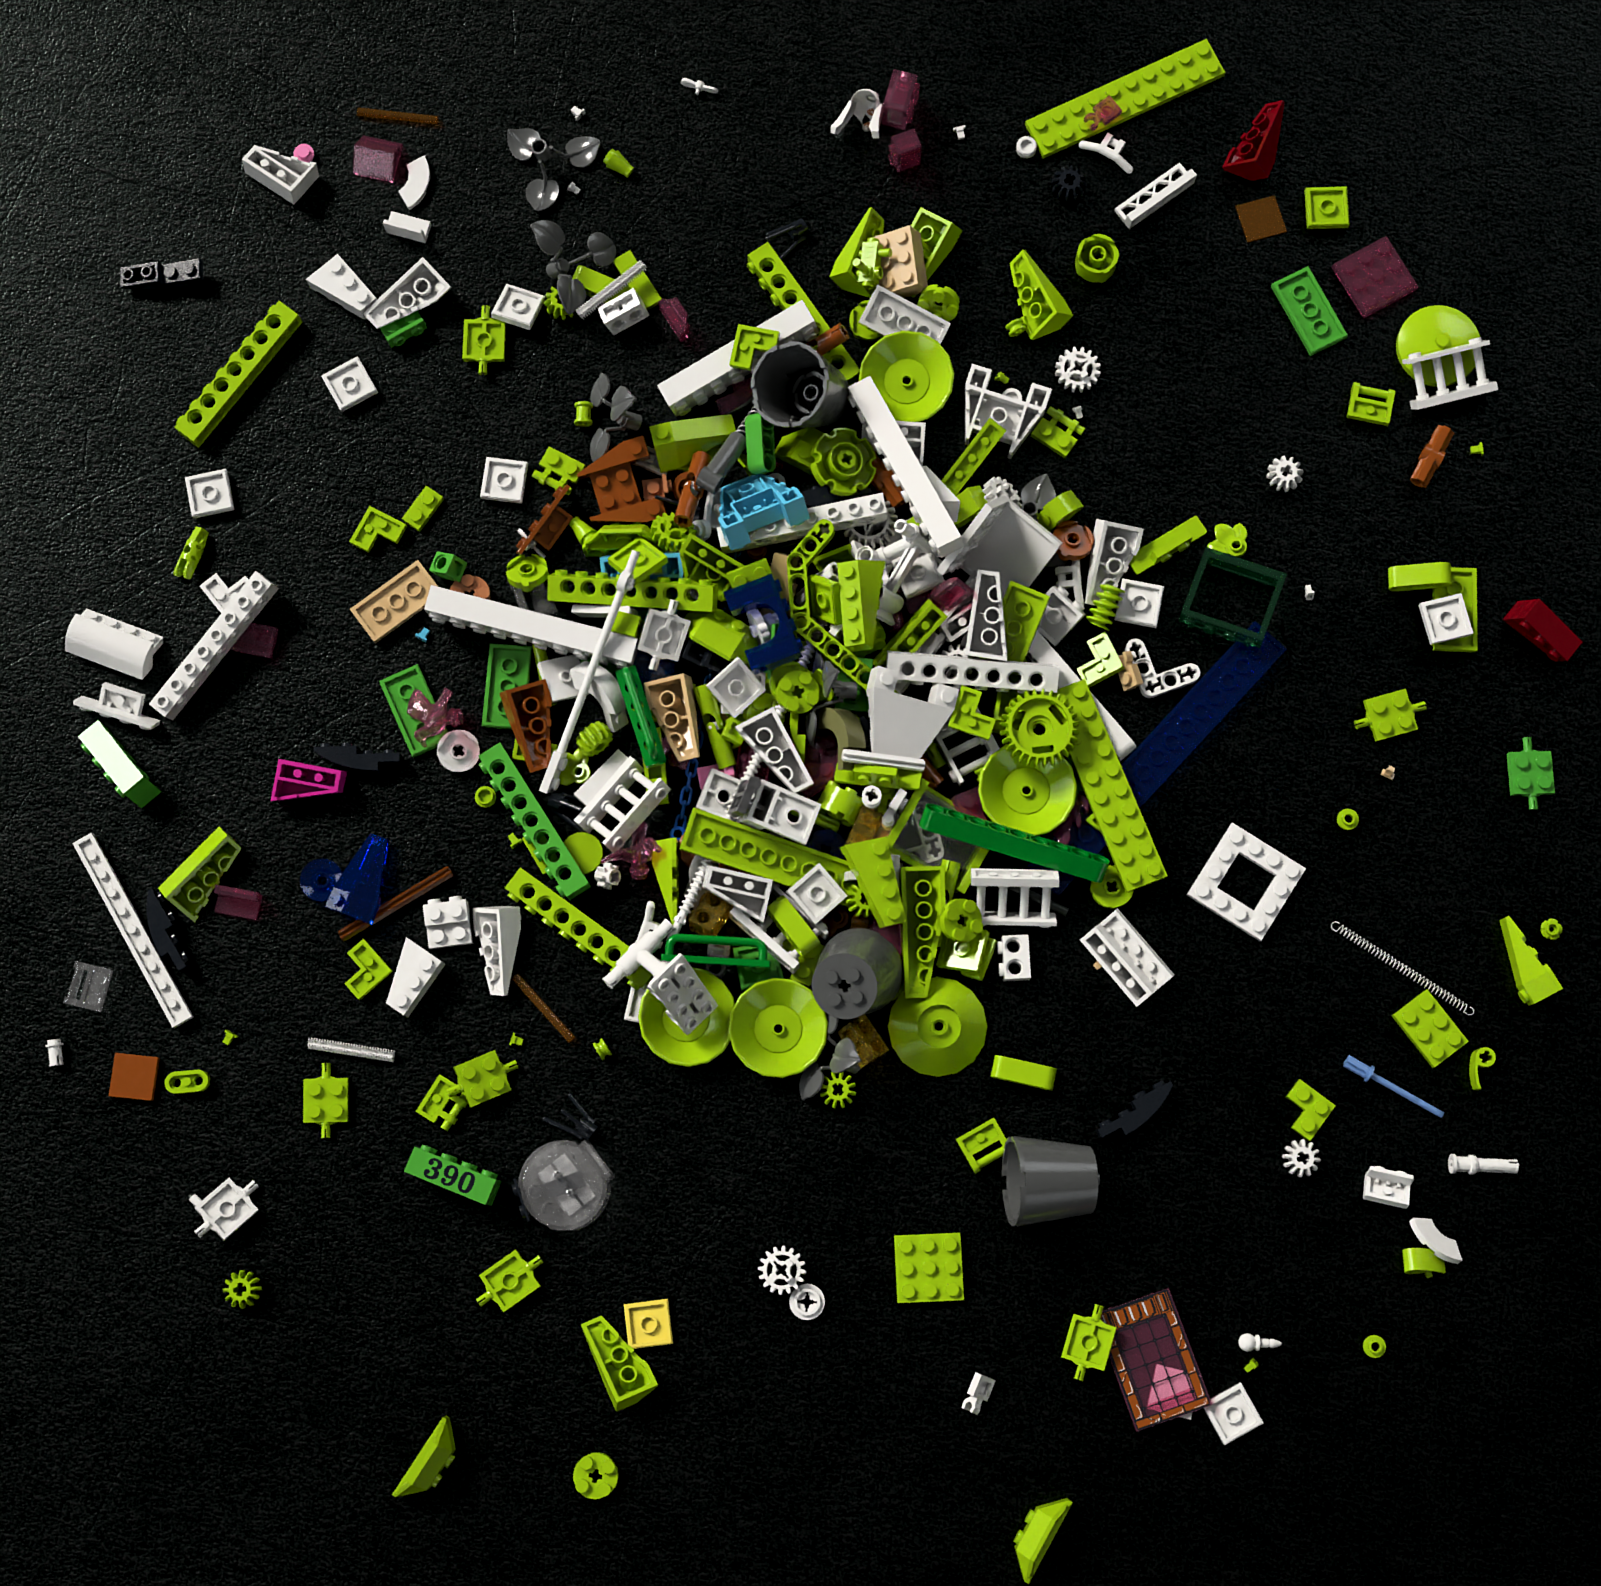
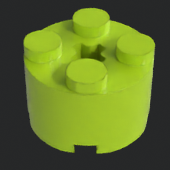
M1094 234L1082 240L1075 258L1076 273L1089 282H1105L1114 273L1118 261L1119 251L1114 244L1115 242L1103 234Z
M831 780L826 784L817 802L822 804L819 810L820 813L827 814L848 827H853L864 806L862 797L858 796L855 790L846 787L844 790L840 788L839 784Z

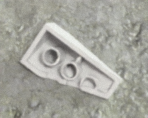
M496 906L473 908L475 936L480 938L482 948H479L480 956L484 955L487 966L484 971L490 995H508L521 930L520 907Z

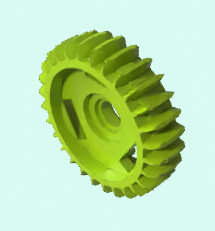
M1033 689L1031 696L1028 691H1025L1024 698L1018 694L1016 697L1017 702L1011 700V707H1005V712L1008 714H1002L1001 719L1006 721L1001 722L999 725L1001 728H1005L1000 731V736H1006L1002 740V744L1009 743L1006 751L1013 750L1012 758L1019 755L1018 763H1021L1023 759L1027 760V767L1031 762H1034V768H1037L1039 763H1042L1043 768H1046L1048 761L1051 766H1054L1055 759L1061 763L1063 761L1062 755L1065 757L1069 756L1067 749L1074 750L1075 747L1071 743H1077L1078 738L1073 736L1080 733V730L1074 729V727L1079 726V721H1073L1077 717V713L1070 714L1073 706L1066 707L1067 699L1060 702L1061 694H1058L1056 698L1052 697V690L1048 695H1045V690L1042 689L1041 693L1037 695L1036 689ZM1050 707H1053L1062 715L1065 720L1064 724L1061 725L1049 710ZM1022 710L1026 713L1019 729L1016 730L1012 728V724L1017 712ZM1040 724L1044 726L1045 733L1043 735H1036L1033 732V727ZM1053 746V752L1032 753V748Z

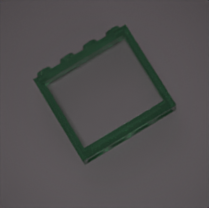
M1206 547L1179 621L1189 624L1188 627L1201 628L1208 634H1218L1226 640L1242 642L1247 647L1251 645L1261 648L1287 574ZM1206 565L1275 587L1259 633L1190 610Z

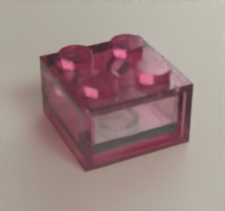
M893 70L883 103V125L906 130L907 123L911 124L914 115V105H917L920 84L917 83L916 74Z

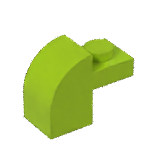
M1072 490L1064 492L1043 507V510L1037 515L1038 523L1051 533L1058 524L1070 520L1084 506Z

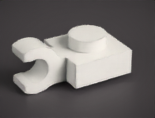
M975 1372L967 1392L971 1396L964 1400L962 1408L978 1415L982 1401H988L995 1380Z

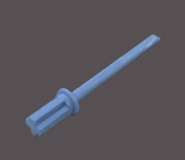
M1350 1055L1344 1061L1343 1067L1364 1078L1365 1082L1371 1078L1436 1116L1443 1117V1111L1375 1074L1374 1066L1370 1067Z

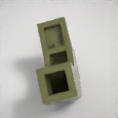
M828 707L818 709V730L833 731L837 738L838 770L853 771L854 764L859 763L844 762L841 759L843 749L857 751L866 749L865 735L859 719L854 713L846 709Z

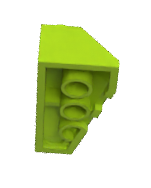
M1022 250L1009 264L1014 286L1018 289L1019 299H1017L1018 306L1022 308V325L1026 326V332L1030 339L1035 340L1061 329L1071 319L1073 314L1064 298L1029 254Z
M732 414L671 421L650 426L660 472L665 473L681 469L692 460L695 452H707L713 447L724 443L728 436L736 431Z
M1507 916L1499 920L1520 999L1530 1006L1563 989L1550 967L1539 962L1536 949L1525 944V935L1511 917Z

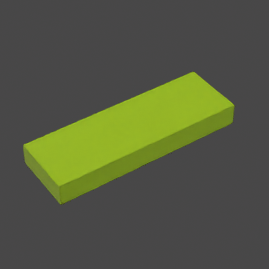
M629 250L615 258L613 264L620 275H623L622 273H625L626 270L637 264V260ZM641 271L642 274L640 273V276L637 274L638 277L636 276V279H631L632 282L627 283L642 298L648 311L660 304L662 299L645 272Z

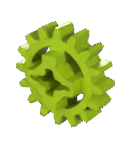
M664 512L662 517L657 515L656 519L653 520L650 534L653 535V541H659L658 546L664 545L665 550L672 548L673 552H676L677 549L680 550L689 533L696 536L697 530L694 529V524L690 527L678 526L674 522L675 514L671 512L670 516H668Z

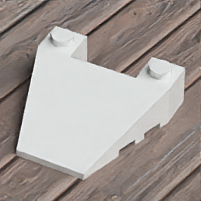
M882 666L872 668L866 689L869 702L868 717H870L871 752L920 759L955 710L959 689L940 683L931 686L928 702L894 693L899 671Z

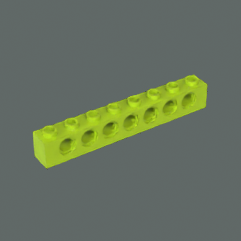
M769 242L747 255L748 269L752 274L756 273L759 277L758 282L763 290L769 291L771 294L770 299L776 307L779 305L782 311L803 300L815 320L819 335L830 329ZM765 267H771L773 269L770 272L763 271ZM777 283L784 284L782 288H776L774 285ZM788 299H794L796 301L794 304L786 303ZM842 344L822 355L832 365L839 363L843 366L838 370L845 376L849 386L859 380L860 369Z
M278 301L276 305H272L266 317L256 324L252 334L242 341V346L238 351L233 352L229 357L228 363L217 371L214 380L203 388L202 394L198 399L192 401L185 415L178 418L174 427L178 433L199 448L301 325L302 320L299 315L281 301ZM281 323L278 328H272L274 324ZM262 339H267L266 343L259 344ZM254 354L251 360H246L249 355ZM241 370L238 376H233L235 371ZM223 386H228L226 391L220 392ZM210 402H215L213 407L207 408ZM202 417L201 422L194 424L197 418Z
M555 570V573L548 575L547 601L612 605L615 594L609 591L608 585L613 584L616 588L620 574H616V577H609L608 573L598 572L594 576L588 575L586 571H576L575 574H568L567 570ZM648 576L637 585H634L636 595H632L628 590L621 603V606L668 609L670 599L679 601L676 610L713 612L717 609L718 584L712 583V580L709 579L691 582L690 578H678V581H670V577L661 576L655 580L650 579V576ZM568 581L574 583V591L568 588ZM589 582L595 586L594 593L588 589ZM650 586L656 588V590H657V596H656V597H654V596H652V595L650 594V592H649ZM671 588L677 590V598H673L670 595ZM691 589H695L698 592L699 597L697 600L691 597Z
M521 867L506 885L505 889L509 891L508 897L517 903L521 900L527 904L524 907L534 916L536 913L542 915L541 921L551 928L553 925L561 929L558 932L567 940L572 937L577 941L576 946L585 953L588 950L594 953L593 959L601 965H604L605 962L612 967L610 971L616 967V961H611L610 959L611 953L618 950L621 956H623L628 951V945ZM533 888L535 890L534 896L526 898L525 892ZM551 901L552 907L547 911H543V903ZM563 913L569 914V919L566 923L559 922V917ZM582 925L586 926L585 934L577 936L576 929ZM597 938L603 939V945L600 948L593 947V942ZM640 966L630 976H625L629 979L627 984L637 991L639 988L645 991L647 985L653 979V975L643 966Z

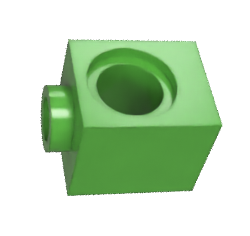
M436 552L429 571L442 579L460 582L467 562L454 554Z

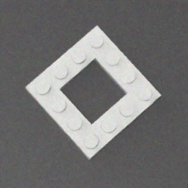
M1231 823L1186 895L1258 941H1262L1306 868L1244 829ZM1238 853L1275 876L1254 910L1217 888Z

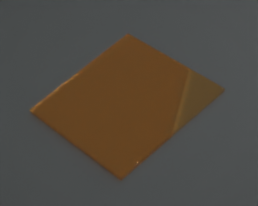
M1275 195L1235 206L1247 242L1287 232Z

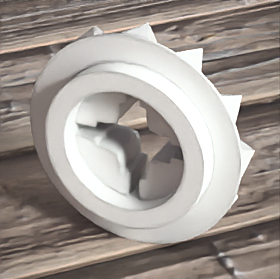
M802 1284L799 1285L798 1290L794 1289L791 1293L789 1304L795 1316L803 1320H811L818 1317L823 1311L825 1298L817 1286ZM807 1292H809L811 1300L817 1301V1303L809 1305L808 1312H806L804 1304L797 1302V1300L805 1299Z

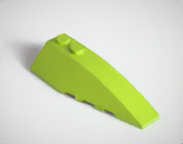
M944 866L900 867V896L906 922L900 924L905 998H927L941 934L940 916L943 915L945 910L943 908L946 905Z

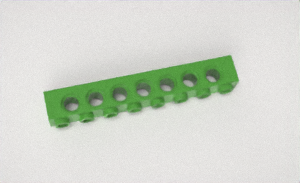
M499 742L480 754L479 758L482 761L479 763L480 768L485 775L487 773L490 774L492 780L489 782L496 792L500 790L504 796L501 798L502 803L506 809L511 808L514 812V815L511 816L518 827L522 825L526 831L522 835L528 844L533 843L536 847V850L533 852L539 862L544 860L547 868L544 870L551 880L553 878L556 879L559 884L556 886V889L561 897L566 896L570 901L591 888L588 880L502 744ZM505 766L503 773L495 774L497 767ZM515 783L516 787L513 791H506V787L509 784ZM520 801H527V805L523 809H517V804ZM532 818H537V824L533 827H529V820ZM542 836H549L546 844H539V839ZM554 853H559V860L556 862H551V855ZM564 871H571L569 879H561Z

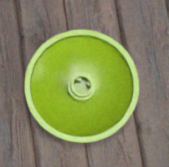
M1442 305L1424 307L1410 315L1402 325L1396 341L1397 356L1403 369L1415 379L1412 364L1402 363V360L1409 358V354L1421 352V355L1469 344L1470 339L1479 338L1480 335L1474 323L1459 310ZM1472 349L1461 351L1465 378L1475 367ZM1452 354L1441 356L1446 386L1456 384L1457 377ZM1432 359L1420 361L1424 384L1437 387Z

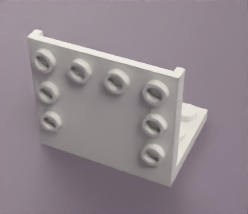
M1003 495L984 505L961 536L964 547L947 555L936 570L944 575L961 568L970 576L974 570L978 571V569L1000 572L1002 598H1004L1010 580L1030 587L1063 542Z

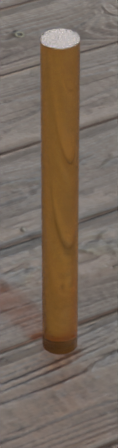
M357 108V116L438 124V116Z
M516 974L512 978L516 985L568 1043L573 1041L575 1036L519 974Z

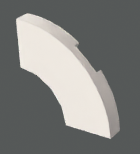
M425 156L407 164L409 171L408 180L405 186L398 191L409 210L421 202L429 185L430 169Z
M1412 1218L1409 1221L1419 1241L1435 1252L1434 1255L1450 1263L1458 1264L1462 1261L1456 1240L1441 1234L1435 1227L1432 1219Z

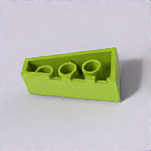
M887 836L840 847L879 928L906 922Z

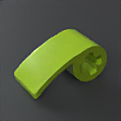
M1488 1047L1473 1051L1470 1057V1081L1472 1089L1476 1091L1481 1090L1478 1068L1492 1066L1496 1060L1494 1051ZM1484 1054V1057H1487V1061L1482 1062L1483 1059H1480L1479 1055Z
M1407 1248L1402 1250L1404 1273L1420 1274L1430 1271L1444 1274L1446 1272L1445 1261L1434 1255L1435 1252L1427 1248Z

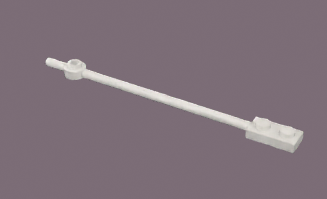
M632 550L626 568L618 578L617 592L558 749L552 754L539 791L546 794L553 793L559 787L560 773L566 768L568 759H566L568 754L566 749L624 595L628 590L631 591L635 585L636 580L633 578V571L640 555L638 551Z

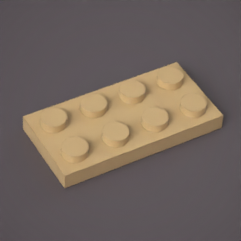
M417 560L354 605L350 610L376 644L423 610L430 586L438 587V585L419 560Z

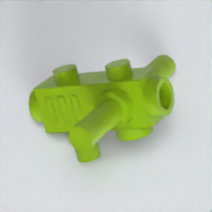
M867 238V242H863L862 250L859 251V258H855L852 262L858 269L856 276L863 289L871 290L874 289V285H879V279L883 278L881 258L892 256V249H883V245L879 243L877 238Z

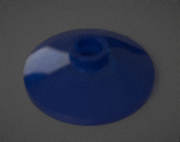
M316 859L309 862L300 875L302 891L307 897L315 901L332 899L339 893L343 885L341 869L336 863L328 859ZM325 877L327 882L321 885L320 879Z

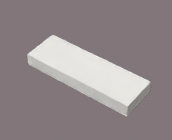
M574 604L572 605L571 612L579 617L607 618L611 605ZM620 606L619 608L621 612L638 616V611L631 606Z
M618 749L574 793V796L587 806L628 757Z

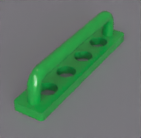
M625 666L622 669L616 670L615 674L646 768L666 763V756L636 666Z
M674 934L666 941L665 954H661L662 962H671L677 956L673 955L674 945L677 942L746 946L758 948V960L683 956L688 963L770 968L771 961L767 960V946L763 941L756 938Z

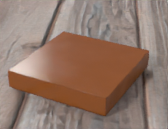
M115 1053L109 1096L154 1101L160 1058Z

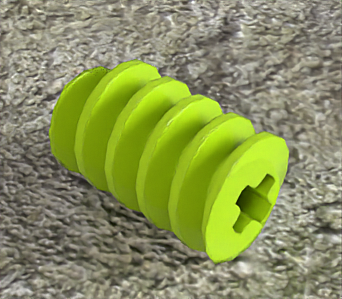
M1100 584L1099 587L1104 592L1096 593L1100 600H1093V604L1097 608H1090L1089 611L1093 616H1087L1086 619L1091 624L1109 631L1105 625L1112 624L1113 622L1108 617L1116 616L1112 609H1119L1120 606L1115 601H1122L1123 598L1119 593H1126V591L1109 584Z

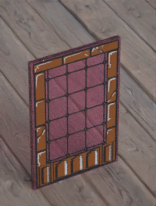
M1169 1288L1102 1311L1100 1320L1117 1327L1109 1359L1136 1432L1212 1405Z

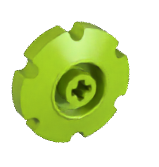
M835 428L830 432V436L827 433L823 434L813 445L810 454L815 459V462L810 466L816 481L821 486L828 485L830 492L839 496L853 495L857 492V488L863 490L871 483L876 473V468L872 466V462L876 459L872 445L865 437L859 439L856 435L857 432L849 428Z

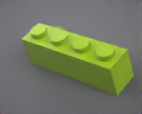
M852 560L837 563L844 647L852 652L873 649L877 625L876 616L880 606V589H882L883 585L882 576L886 565L885 561Z
M219 826L158 889L167 900L193 922H196L199 917V911L208 903V897L213 889L217 888L220 884L221 876L224 872L228 871L240 852L241 847Z

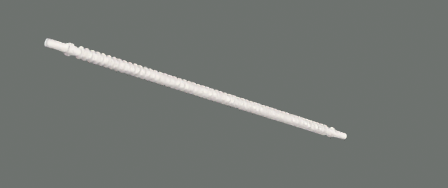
M816 619V622L823 629H825V626H828L826 621ZM817 631L813 633L812 640L820 642L819 637H823L822 632ZM806 641L807 646H803L804 651H801L802 656L798 657V663L808 669L806 665L810 664L809 659L813 658L811 654L815 653V647ZM780 705L775 706L779 718L783 719V713H787L786 709L784 710ZM755 751V755L751 756L752 761H748L750 765L746 766L747 772H743L745 776L740 778L742 781L755 777L754 774L758 773L757 768L761 767L759 763H762L763 760ZM727 810L725 811L726 816H722L723 818H726L731 821H733V818H736L731 815H728ZM704 858L705 860L700 862L702 866L698 867L699 872H696V878L692 879L694 883L690 884L691 889H687L688 895H684L686 900H682L683 906H679L680 911L674 917L673 927L675 929L669 933L666 941L670 936L679 934L682 925L686 924L687 915L691 913L690 908L694 907L693 902L697 901L695 898L699 896L698 891L702 890L701 885H703L706 867L712 866L711 864L712 862L715 863L714 861Z

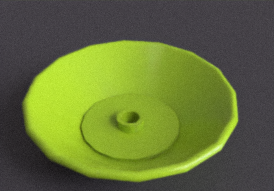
M899 331L885 335L869 348L861 362L859 381L869 376L872 378L895 421L921 422L928 420L944 407L952 393L954 370L950 356L938 341L922 332ZM905 378H909L911 382L909 384H904L903 380Z
M1005 744L989 757L980 772L978 793L983 811L992 822L1036 836L1052 832L1066 821L1075 805L1077 784L1071 765L1062 755L1063 761L1060 763L1055 759L1054 766H1051L1048 761L1046 768H1043L1042 763H1039L1037 768H1034V762H1031L1027 767V760L1023 759L1021 763H1018L1020 756L1017 755L1012 758L1013 750L1006 751V747L1009 744ZM1051 746L1032 748V753L1036 754L1053 752ZM1028 787L1030 793L1024 794L1022 789Z
M693 968V970L714 998L718 1007L689 1035H686L665 1013L666 1007L649 989L646 990L641 998L638 1020L642 1037L652 1052L669 1064L692 1067L709 1063L722 1054L731 1041L728 1029L730 1012L735 1005L734 997L721 979L707 970Z
M933 977L930 981L927 998H905L904 990L901 992L891 1007L888 1031L891 1045L904 1064L920 1074L941 1077L958 1073L974 1062L985 1043L987 1022L984 1008L972 990L956 980ZM937 1022H940L943 1025V1028L940 1031H937L935 1029V1024Z
M771 978L753 984L739 996L730 1012L728 1033L733 1051L746 1067L762 1076L785 1078L802 1073L817 1061L826 1045L828 1020L825 1011L817 1004L811 989L795 980ZM776 1025L782 1026L780 1033L774 1031Z

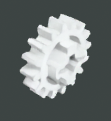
M1073 347L1071 353L1065 350V356H1059L1058 360L1060 362H1056L1055 368L1058 370H1056L1055 376H1061L1058 383L1064 382V389L1070 386L1072 387V392L1079 388L1080 393H1082L1084 387L1090 390L1091 383H1097L1096 377L1100 376L1098 369H1100L1101 365L1100 363H1095L1098 357H1091V350L1085 353L1084 347L1080 351ZM1066 363H1068L1067 366H1068L1069 368H1068L1067 371L1065 372V371H1064V366H1065ZM1091 368V375L1088 377L1087 371Z
M999 476L997 478L993 477L983 485L984 489L982 492L986 494L984 499L987 502L1005 495L1021 508L1022 504L1019 501L1022 499L1017 495L1018 491L1013 490V485L1007 483L1006 479L1001 480Z
M782 1246L781 1251L777 1247H773L774 1253L771 1254L766 1251L765 1253L768 1258L760 1259L764 1266L758 1267V1270L763 1271L759 1279L766 1280L763 1286L768 1287L770 1285V1292L772 1293L778 1289L779 1295L783 1294V1290L791 1294V1287L798 1290L797 1282L805 1281L801 1278V1274H806L807 1271L801 1269V1266H804L806 1263L805 1261L799 1262L801 1254L798 1253L794 1256L793 1248L787 1252L786 1246ZM786 1255L790 1258L786 1261H780L777 1256ZM771 1263L773 1266L772 1273L768 1275V1266ZM777 1264L783 1267L787 1266L785 1271L788 1277L777 1274L779 1272ZM796 1264L797 1273L794 1278L792 1276V1268ZM785 1280L788 1284L776 1285L775 1282Z

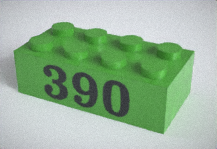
M429 1146L414 1147L404 1172L484 1205L492 1206L502 1182L497 1179V1174L488 1170H482V1173L476 1171L478 1166L462 1161V1164L457 1163L458 1158L449 1154L442 1153L441 1156L437 1155L438 1150Z

